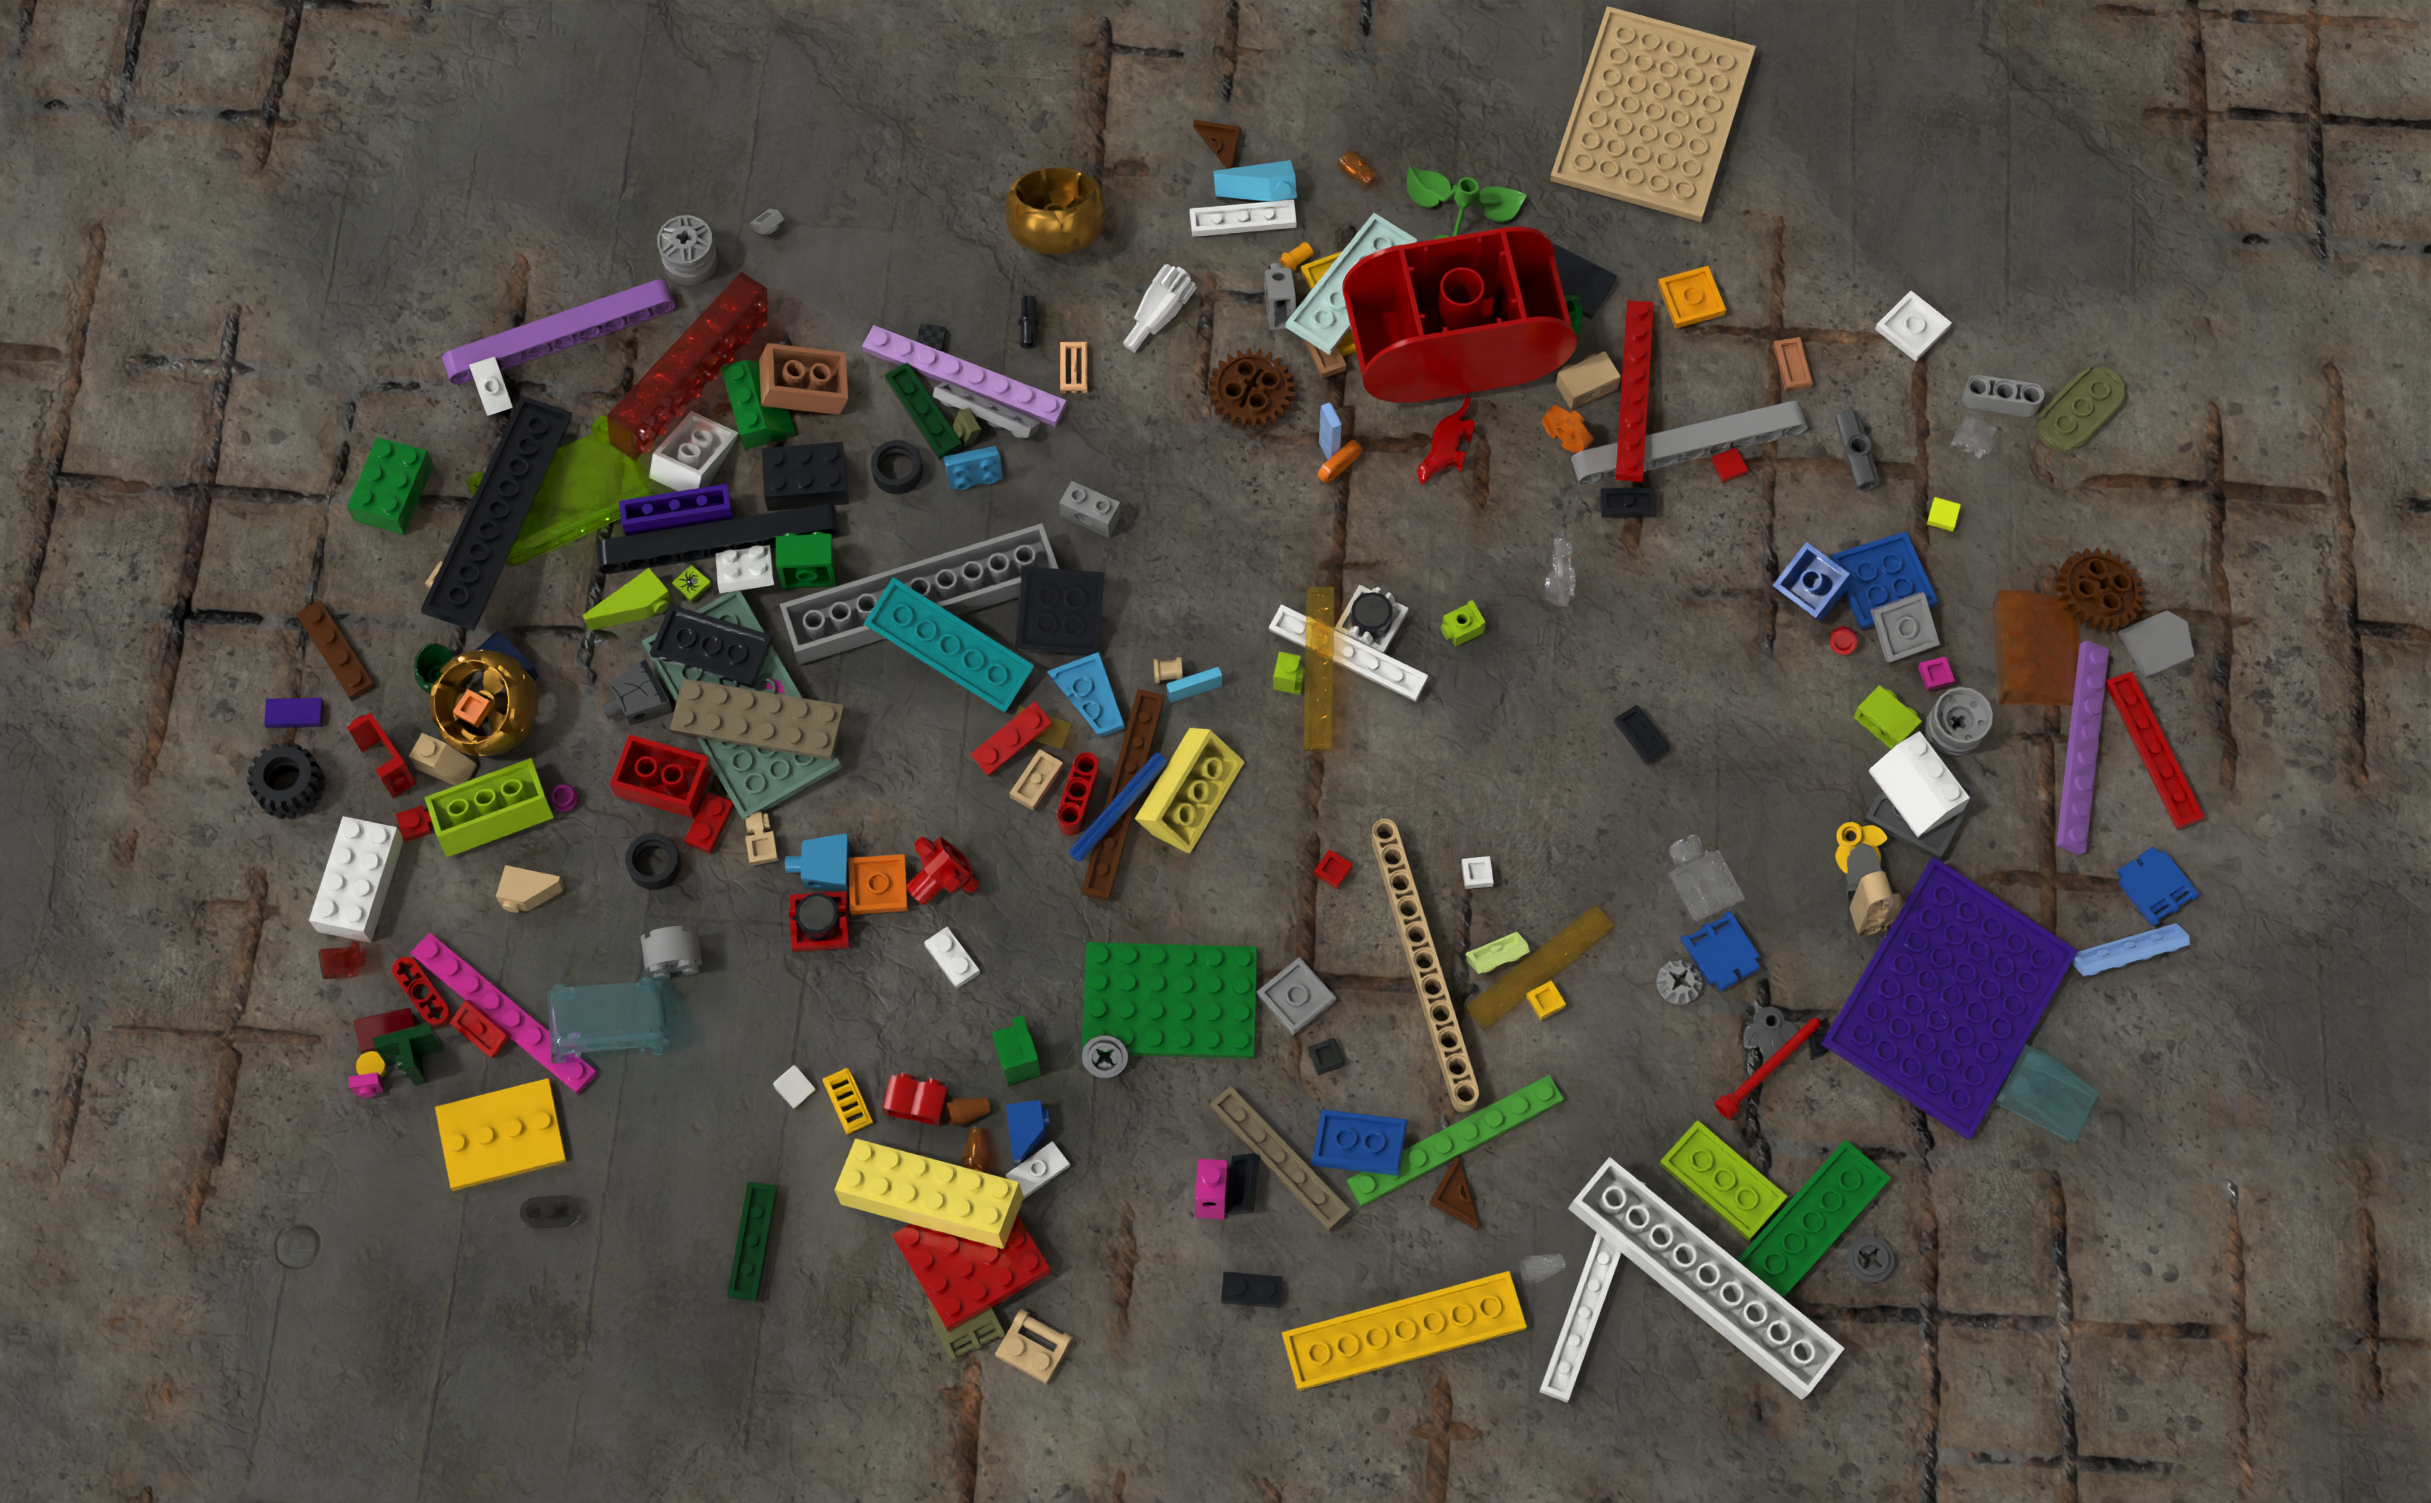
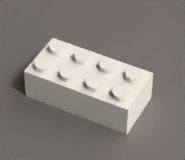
M342 817L309 918L310 923L317 932L369 943L372 942L404 841L397 827Z

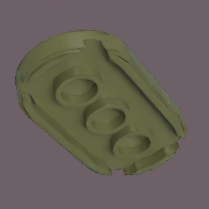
M2092 366L2081 370L2041 410L2036 422L2037 434L2041 441L2049 448L2060 452H2070L2082 447L2122 406L2126 393L2122 378L2115 371L2107 367L2093 368Z

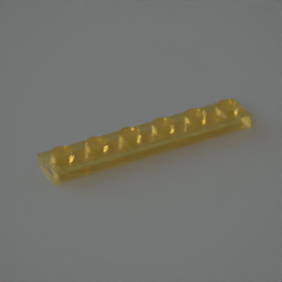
M1307 587L1304 751H1332L1334 587Z
M1594 905L1465 1007V1011L1483 1031L1524 1000L1528 992L1543 985L1613 930V923Z

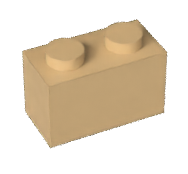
M1606 351L1598 355L1595 353L1591 354L1578 364H1569L1563 367L1558 372L1556 386L1570 409L1573 410L1617 390L1621 376Z

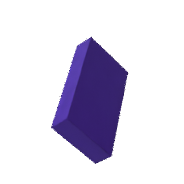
M322 698L266 699L264 725L266 728L322 727L324 701Z

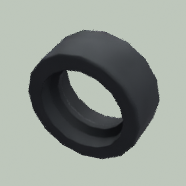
M892 440L877 447L873 453L870 464L874 482L881 490L891 494L906 493L915 488L922 479V460L919 451L912 444L902 440ZM901 455L912 461V471L903 478L890 479L882 474L881 464L891 456Z
M648 833L639 836L630 844L626 851L625 864L630 877L638 886L645 889L659 890L669 886L677 878L681 870V858L676 845L662 834ZM652 847L663 848L670 857L667 869L655 876L642 874L637 867L639 855L644 850Z

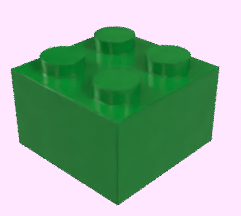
M814 532L811 535L787 533L783 536H776V568L782 589L837 587V557L831 534Z

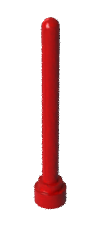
M1813 1017L1732 1094L1728 1093L1726 1096L1722 1095L1716 1100L1714 1106L1718 1112L1726 1119L1731 1120L1739 1112L1740 1102L1821 1026V1020Z

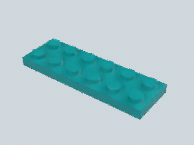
M894 577L863 624L1004 713L1034 667L1033 664Z

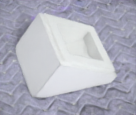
M795 1065L773 1083L775 1090L793 1109L798 1107L816 1091Z

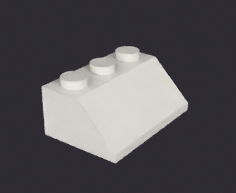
M1920 731L1897 744L1869 769V773L1918 838L1962 812L1970 799Z

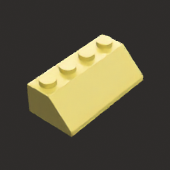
M1189 728L1136 815L1135 820L1155 837L1186 853H1191L1245 762L1210 729Z

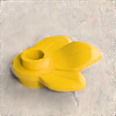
M1847 822L1839 827L1836 835L1839 847L1835 856L1840 869L1845 874L1848 872L1847 858L1851 850L1860 843L1867 844L1874 849L1879 856L1881 865V855L1877 846L1883 844L1888 838L1879 827L1874 825L1861 827L1854 822ZM1849 832L1856 834L1854 841L1846 840V835Z

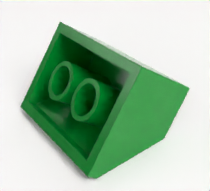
M743 360L721 366L744 450L796 436L788 409L761 406L759 362Z

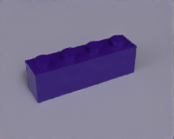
M727 484L619 501L621 523L626 536L734 519L732 499Z

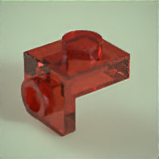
M358 940L352 941L349 947L320 949L318 952L323 980L357 977L362 967L365 966V952L363 949H360Z

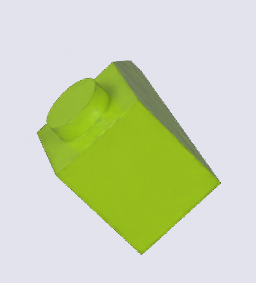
M648 568L586 612L582 617L587 628L595 630L651 618L655 614L663 613L669 607V604L672 603L669 591Z

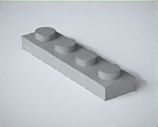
M948 381L937 385L932 397L939 399L943 405L957 407L962 410L969 408L974 417L987 420L988 424L993 427H1003L1010 430L1016 437L1029 438L1038 431L1039 421Z

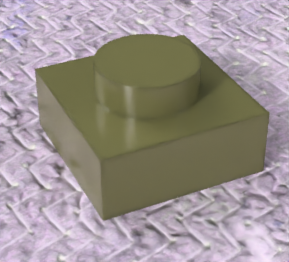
M969 408L959 410L952 425L953 430L964 447L974 445L981 428Z

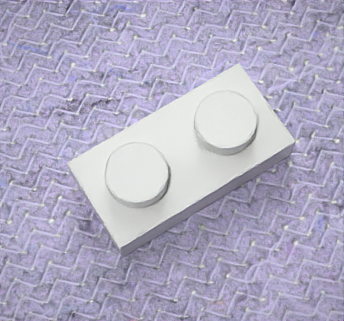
M948 927L924 942L929 953L956 989L980 974L978 967Z

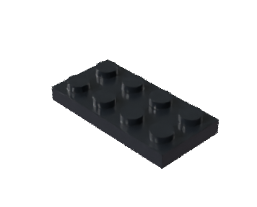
M670 604L649 654L652 658L754 688L774 639L772 635Z

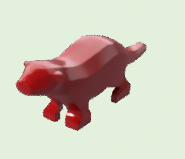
M1467 396L1465 398L1463 406L1457 412L1445 417L1434 428L1430 453L1417 468L1419 484H1426L1436 473L1451 466H1456L1457 471L1462 472L1466 452L1458 451L1459 442L1465 436V441L1470 443L1475 428V421L1471 419L1462 421L1469 409L1470 397Z

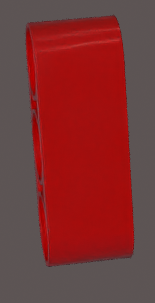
M1090 752L1080 753L1074 759L1058 808V826L1061 832L1066 835L1073 836L1082 830L1099 779V762L1097 757ZM1085 765H1090L1093 767V770H1091L1090 772H1082L1080 768ZM1077 790H1082L1085 792V795H1083L1082 797H1074L1072 796V793ZM1073 815L1077 817V820L1068 823L1064 821V818Z

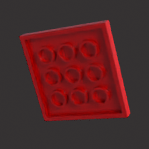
M1018 1215L1004 1249L914 1224H909L892 1234L948 1332L1051 1273L1048 1264Z

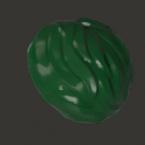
M438 643L426 644L418 651L414 659L415 679L420 688L429 695L433 684L442 676L440 672L442 667L456 657L448 647Z

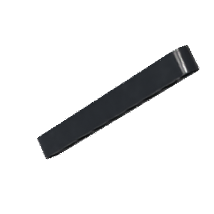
M819 505L603 539L596 543L598 568L601 573L613 574L715 558L716 553L726 550H741L753 546L770 545V549L776 548V536H783L787 533L811 535L814 532L831 534L833 539L840 533L835 506Z

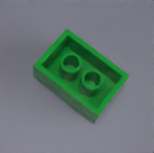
M376 437L347 505L353 520L405 535L433 468V462L428 451Z

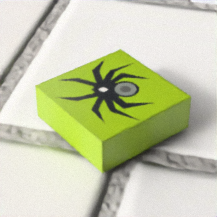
M692 565L672 582L673 587L691 603H694L712 586L711 582Z

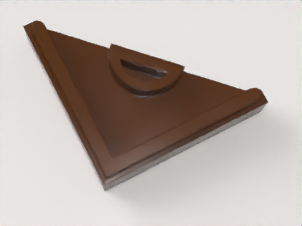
M1194 120L1193 128L1226 169L1234 168L1241 127Z
M1455 1156L1429 1205L1477 1230L1479 1222L1473 1207V1201L1465 1181L1460 1159Z

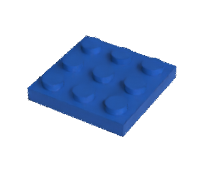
M1906 531L1830 555L1829 559L1855 578L1844 595L1860 630L1875 626L1870 609L1918 592H1925L1929 608L1937 606L1938 600Z

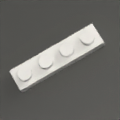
M1294 200L1189 209L1192 237L1296 228L1297 223Z

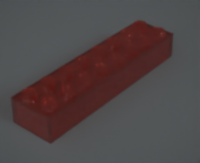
M741 271L607 415L609 444L634 461L641 454H646L650 450L653 441L658 436H663L666 433L669 424L674 418H679L684 413L686 405L692 399L696 400L700 396L703 387L709 381L715 380L721 366L725 363L729 364L735 357L736 351L741 346H746L752 334L766 324L768 320L767 288Z

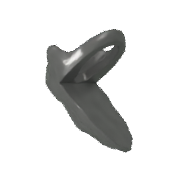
M1860 843L1852 849L1847 858L1848 872L1846 876L1848 885H1846L1845 889L1847 901H1850L1852 896L1855 895L1862 877L1873 872L1882 871L1879 856L1871 846Z

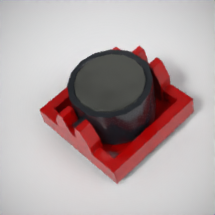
M846 891L790 895L789 927L792 952L850 948Z

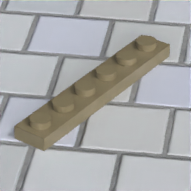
M1231 1085L1209 1104V1108L1252 1153L1260 1155V1161L1328 1232L1350 1213V1209Z

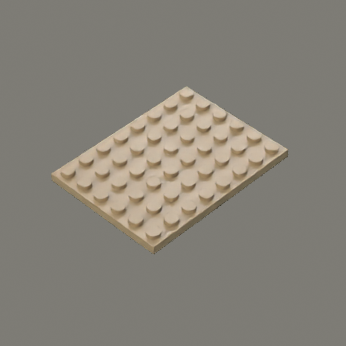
M1607 6L1551 173L1550 181L1702 222L1756 46Z

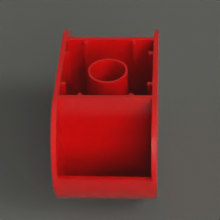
M1521 226L1505 227L1388 247L1374 252L1356 263L1346 274L1342 283L1343 297L1365 390L1371 396L1386 402L1414 403L1524 384L1541 378L1559 368L1572 356L1577 346L1576 334L1571 325L1554 258L1553 243L1544 232L1534 228Z

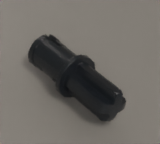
M1032 295L1022 297L1021 318L1018 320V324L1021 326L1020 347H1025V349L1037 347V326L1039 325V320L1037 319V300Z

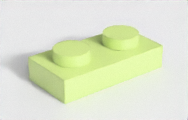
M1515 932L1465 954L1468 963L1480 974L1482 972H1490L1496 966L1508 961H1516L1530 951L1527 942L1518 932Z

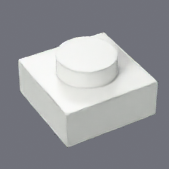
M1490 856L1462 859L1461 865L1465 889L1493 886Z

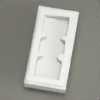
M492 357L470 364L469 366L487 416L513 408L496 358Z
M1052 1141L1005 1176L1006 1179L1019 1182L1024 1200L1069 1168L1070 1164Z

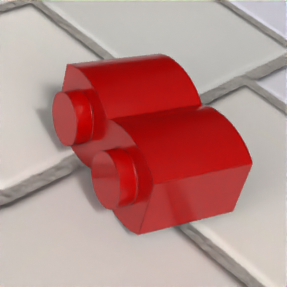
M906 1073L890 1076L882 1107L883 1114L899 1119L940 1126L948 1095L947 1087H944L942 1082L934 1079H927L926 1082L916 1081L914 1076Z

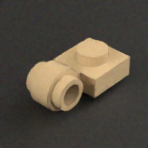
M762 811L750 814V817L745 818L748 833H754V835L745 836L750 865L755 866L779 861L775 834L773 831L766 832V830H771L769 814H763Z

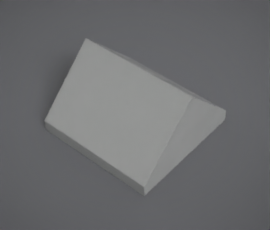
M2168 610L2118 631L2119 636L2145 679L2194 658L2188 622Z

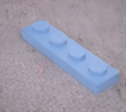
M2175 923L2079 951L2071 963L2083 976L2095 975L2102 970L2112 967H2123L2129 962L2150 959L2153 955L2164 952L2177 951L2181 947L2190 945L2189 934Z

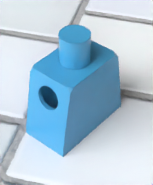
M848 834L804 840L802 842L801 856L785 857V872L801 873V881L805 888L829 892L846 891L849 894L848 858H850V841Z

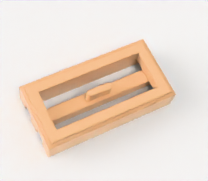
M1060 342L1061 394H1066V391H1071V394L1077 393V391L1087 393V342ZM1071 348V384H1066V349ZM1077 348H1082V384H1077Z

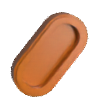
M1355 440L1348 442L1323 464L1317 473V477L1323 483L1333 481L1359 457L1362 452V446Z

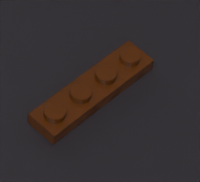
M320 600L296 613L351 701L375 688L372 680Z

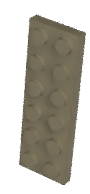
M683 678L670 731L672 734L833 761L846 709L844 705Z

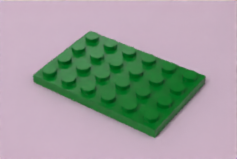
M1086 942L1081 1052L1088 1040L1093 1039L1100 1033L1107 1036L1112 1034L1118 1040L1122 1039L1124 1046L1128 1049V1056L1254 1059L1257 947ZM1112 1049L1107 1052L1099 1050L1100 1055H1110Z

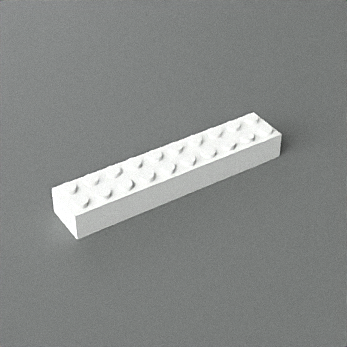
M1609 1157L1568 1209L1801 1400L1810 1394L1845 1349L1612 1158Z

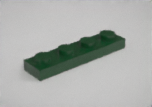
M908 362L884 375L886 382L939 461L943 457L949 456L962 448L961 441Z
M747 1182L727 1293L729 1299L758 1302L778 1190L777 1185Z

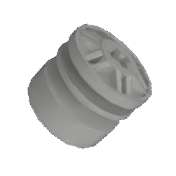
M683 215L668 220L661 227L657 236V246L668 277L674 282L685 286L698 285L707 281L715 273L718 266V254L708 224L698 217Z
M1957 687L1949 689L1940 696L1926 718L1925 733L1928 742L1935 750L1946 756L1959 757L1968 755L1977 748L1992 725L1993 712L1990 703L1981 693L1972 688ZM1956 723L1960 727L1954 729L1952 726Z

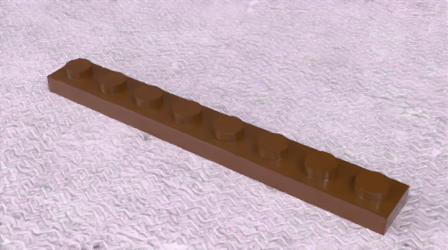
M1137 689L1104 810L1148 762L1165 695ZM1137 799L1094 846L1081 891L1083 896L1109 902Z

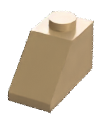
M423 733L409 755L415 769L454 786L470 781L478 767L476 763L447 743Z
M505 865L496 898L506 911L517 913L519 910L528 912L563 892L565 886L560 876Z

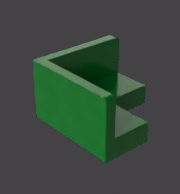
M1023 1015L1012 1018L1013 1026L992 1033L1008 1086L1041 1077L1038 1057Z

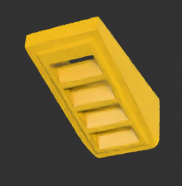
M849 1068L823 1078L824 1086L846 1135L873 1124ZM848 1081V1084L833 1090L834 1087ZM850 1091L853 1092V1095L840 1101L837 1100V1097ZM855 1102L858 1103V1106L845 1112L842 1111V1108ZM862 1112L863 1117L850 1123L847 1122V1118Z

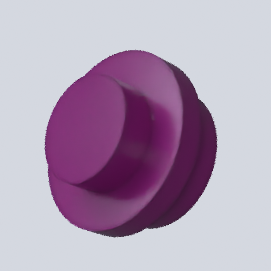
M570 785L555 787L550 794L552 807L559 812L571 811L578 803L577 791Z

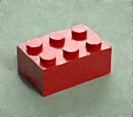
M629 734L610 786L615 797L694 819L713 768L708 756Z

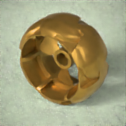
M1052 167L1031 171L1019 177L1007 193L1005 200L1006 224L1012 238L1018 244L1026 246L1037 253L1063 254L1083 249L1092 244L1103 230L1106 219L1105 196L1099 183L1093 177H1088L1079 170L1067 167Z
M471 650L462 653L442 667L440 670L442 676L432 686L429 701L432 721L439 727L440 736L449 745L462 753L474 756H493L506 753L518 746L529 735L533 724L532 718L538 713L539 699L533 678L522 668L523 665L518 660L503 652ZM485 670L483 677L484 690L476 694L490 700L494 704L487 714L492 733L491 736H477L468 730L469 724L453 713L464 695L462 692L466 691L467 686L465 684L475 672ZM506 686L507 693L499 692Z

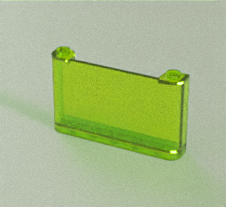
M614 413L597 417L591 426L592 434L557 450L506 561L507 566L521 565L620 519V500L655 495ZM484 471L476 472L465 480L472 497H474L485 474Z

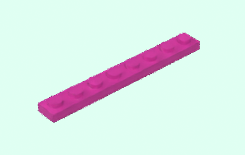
M431 933L411 951L410 954L416 961L464 1001L471 1000L512 1034L510 1039L577 1095L597 1075L596 1070Z

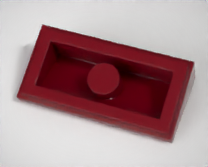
M411 1008L399 1009L353 1021L361 1053L375 1050L372 1039L374 1037L416 1026L414 1013Z

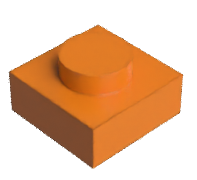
M467 689L453 713L462 720L479 728L494 704L490 700Z

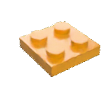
M1709 266L1658 279L1657 285L1675 329L1725 315L1726 308Z

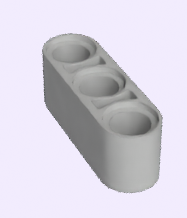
M1974 375L1967 381L1962 394V401L1964 405L1972 409L2031 417L2038 412L2045 395L2042 387L2035 383ZM1972 390L1979 391L1981 394H1976ZM1998 394H2003V395L2007 396V398H2003V397L1999 396ZM2025 398H2030L2034 402H2029Z

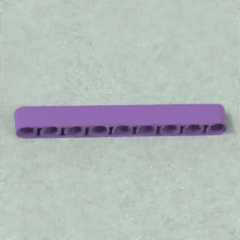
M663 279L654 280L452 349L443 354L442 361L449 381L452 384H463L474 380L470 364L495 357L501 371L664 315L675 308V302L667 282Z

